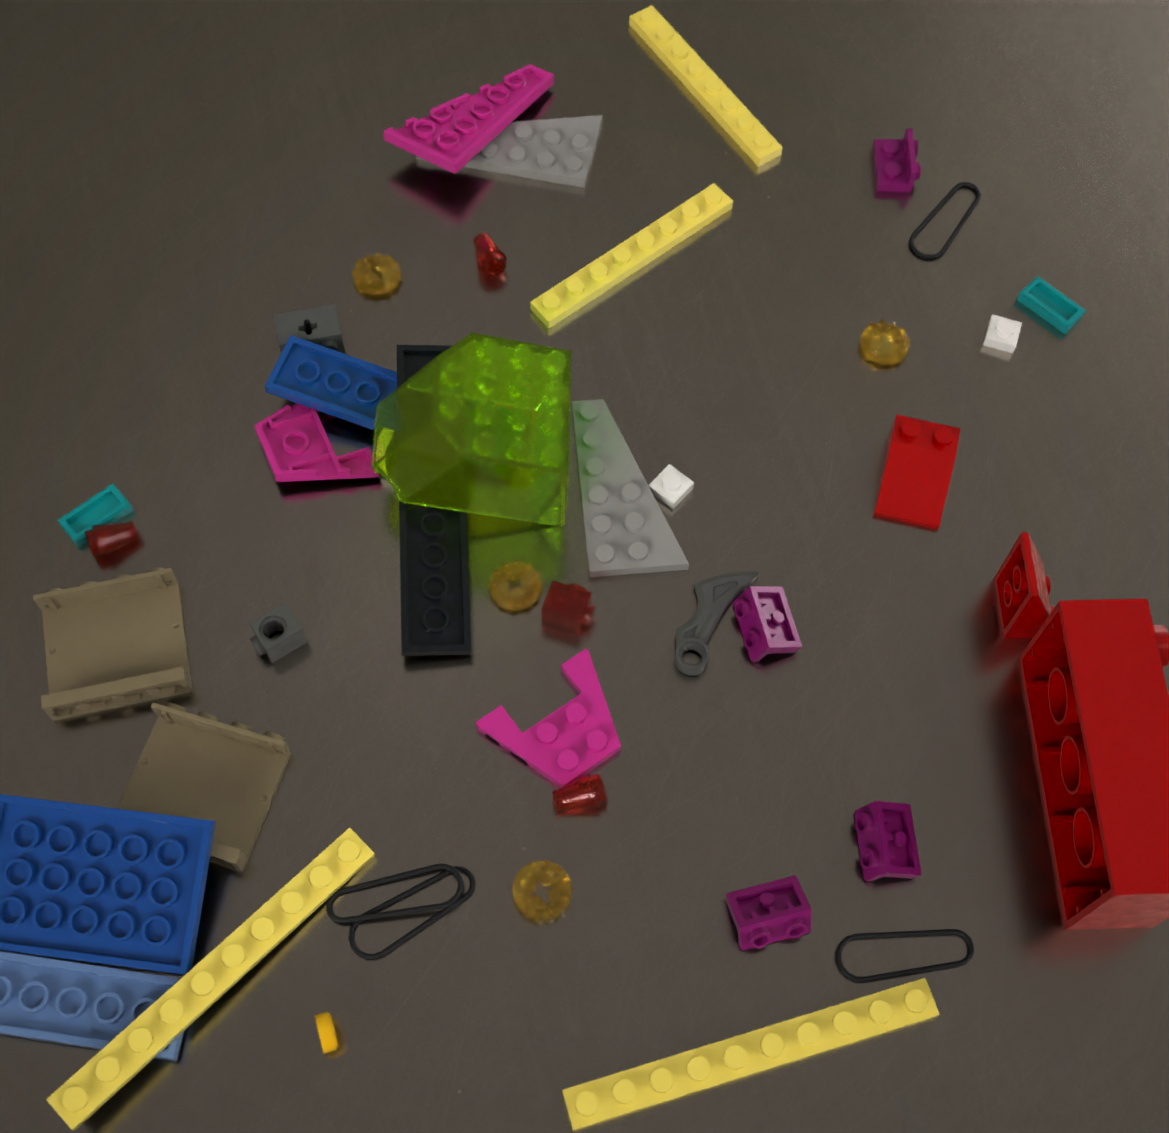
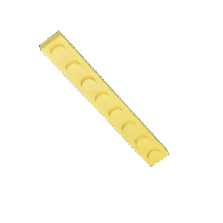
M653 5L630 15L629 25L758 167L782 154L783 147Z
M713 183L530 302V310L550 329L731 210L733 200Z

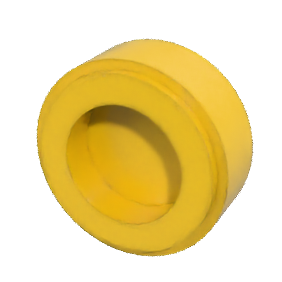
M326 1011L314 1015L323 1054L337 1050L338 1043L331 1014Z

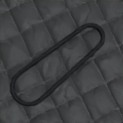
M970 182L956 184L911 234L909 244L912 251L925 259H934L944 254L980 200L981 192L979 188ZM962 186L975 190V200L943 248L935 254H925L916 249L914 245L915 236L954 192Z
M434 864L341 888L328 899L326 910L328 916L333 921L349 923L443 909L453 905L459 899L463 891V879L461 873L455 867L448 864ZM437 869L451 871L458 881V889L455 895L450 900L439 904L351 917H338L332 911L334 899L341 894Z
M454 866L459 872L465 873L470 881L468 891L453 905L442 909L378 953L367 954L356 946L354 932L361 921L353 922L349 929L348 937L351 949L364 959H377L385 956L468 899L475 889L473 874L467 868ZM444 870L361 915L377 913L452 872Z
M957 929L857 933L846 936L839 943L836 950V962L839 970L846 978L854 982L865 983L966 965L973 957L974 945L971 938L965 932ZM959 935L968 944L967 956L959 961L865 977L849 973L841 960V952L844 946L849 941L855 939Z

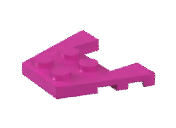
M298 403L291 407L287 404L254 425L256 435L276 482L375 478L380 476L379 467L369 447L336 456L317 414L320 411Z
M584 649L561 665V671L578 691L579 695L525 732H521L502 705L475 722L477 729L481 733L489 735L499 742L501 747L509 752L512 751L525 760L527 765L563 790L621 751V744L587 649Z

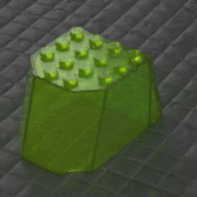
M472 332L435 357L377 404L371 467L377 474L381 473L397 492L396 496L402 503L563 527L565 525L569 478L571 351Z

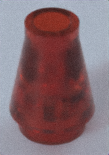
M482 233L477 235L473 243L476 248L478 269L488 277L500 275L506 268V255L491 240L488 234Z
M132 520L124 523L92 525V529L84 531L93 557L100 554L104 557L129 542L138 539Z
M589 772L561 789L552 791L558 812L600 807V803L608 801L600 773L591 775Z

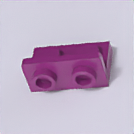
M906 128L903 139H874L872 149L876 191L911 192L915 180H919L921 174V164L916 162L918 140H914L913 129Z
M750 586L733 601L734 613L738 619L744 638V645L752 662L759 661L766 654L795 653L802 648L783 587Z
M874 801L855 810V829L858 836L860 864L865 881H874L882 877L914 879L922 875L910 804Z
M796 875L726 893V903L738 930V941L741 950L762 948L773 942L788 938H799L812 931V909Z

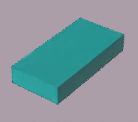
M1039 276L1032 280L1019 293L1016 299L1063 334H1066L1086 313L1084 308Z
M112 483L57 521L79 548L134 511V509Z

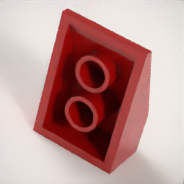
M896 414L888 436L874 516L939 529L955 463L961 428Z
M1021 532L994 577L1003 639L1033 638L1054 609V606H1050L1049 601L1050 578L1048 575H1045L1043 562L1029 533Z

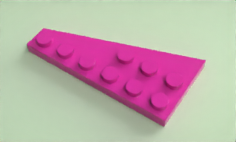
M529 64L503 76V81L491 86L487 83L479 87V92L470 96L468 93H465L430 109V115L419 120L412 117L405 120V126L395 130L393 127L383 130L384 141L456 174L553 85L554 74Z

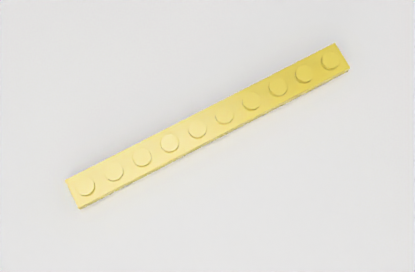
M349 827L46 1099L71 1130L75 1131L374 857L375 853Z
M922 978L563 1089L562 1093L572 1129L576 1131L938 1017L940 1014L927 980Z

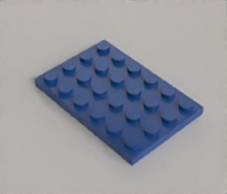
M0 794V950L185 975L192 969L216 821Z

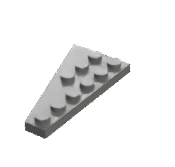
M603 115L512 122L464 167L585 188L603 123Z
M604 399L572 401L589 577L688 570L689 563Z

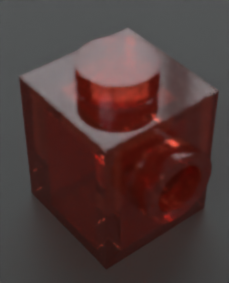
M553 580L541 609L542 624L581 635L584 624L590 626L596 607L591 605L592 592L587 591L578 584L571 583L567 585Z

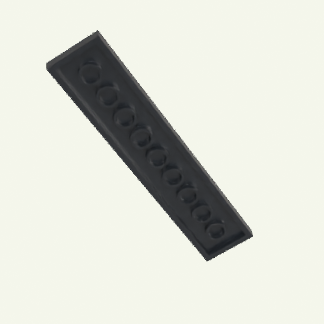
M397 345L401 656L470 655L471 629L461 346Z

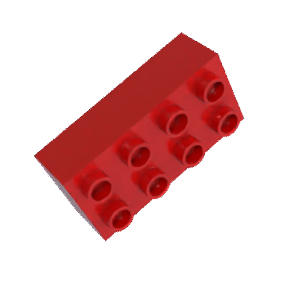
M1148 598L1060 600L1021 653L1019 660L1066 930L1153 928L1169 918V693L1163 668L1169 663V633L1164 625L1153 624Z

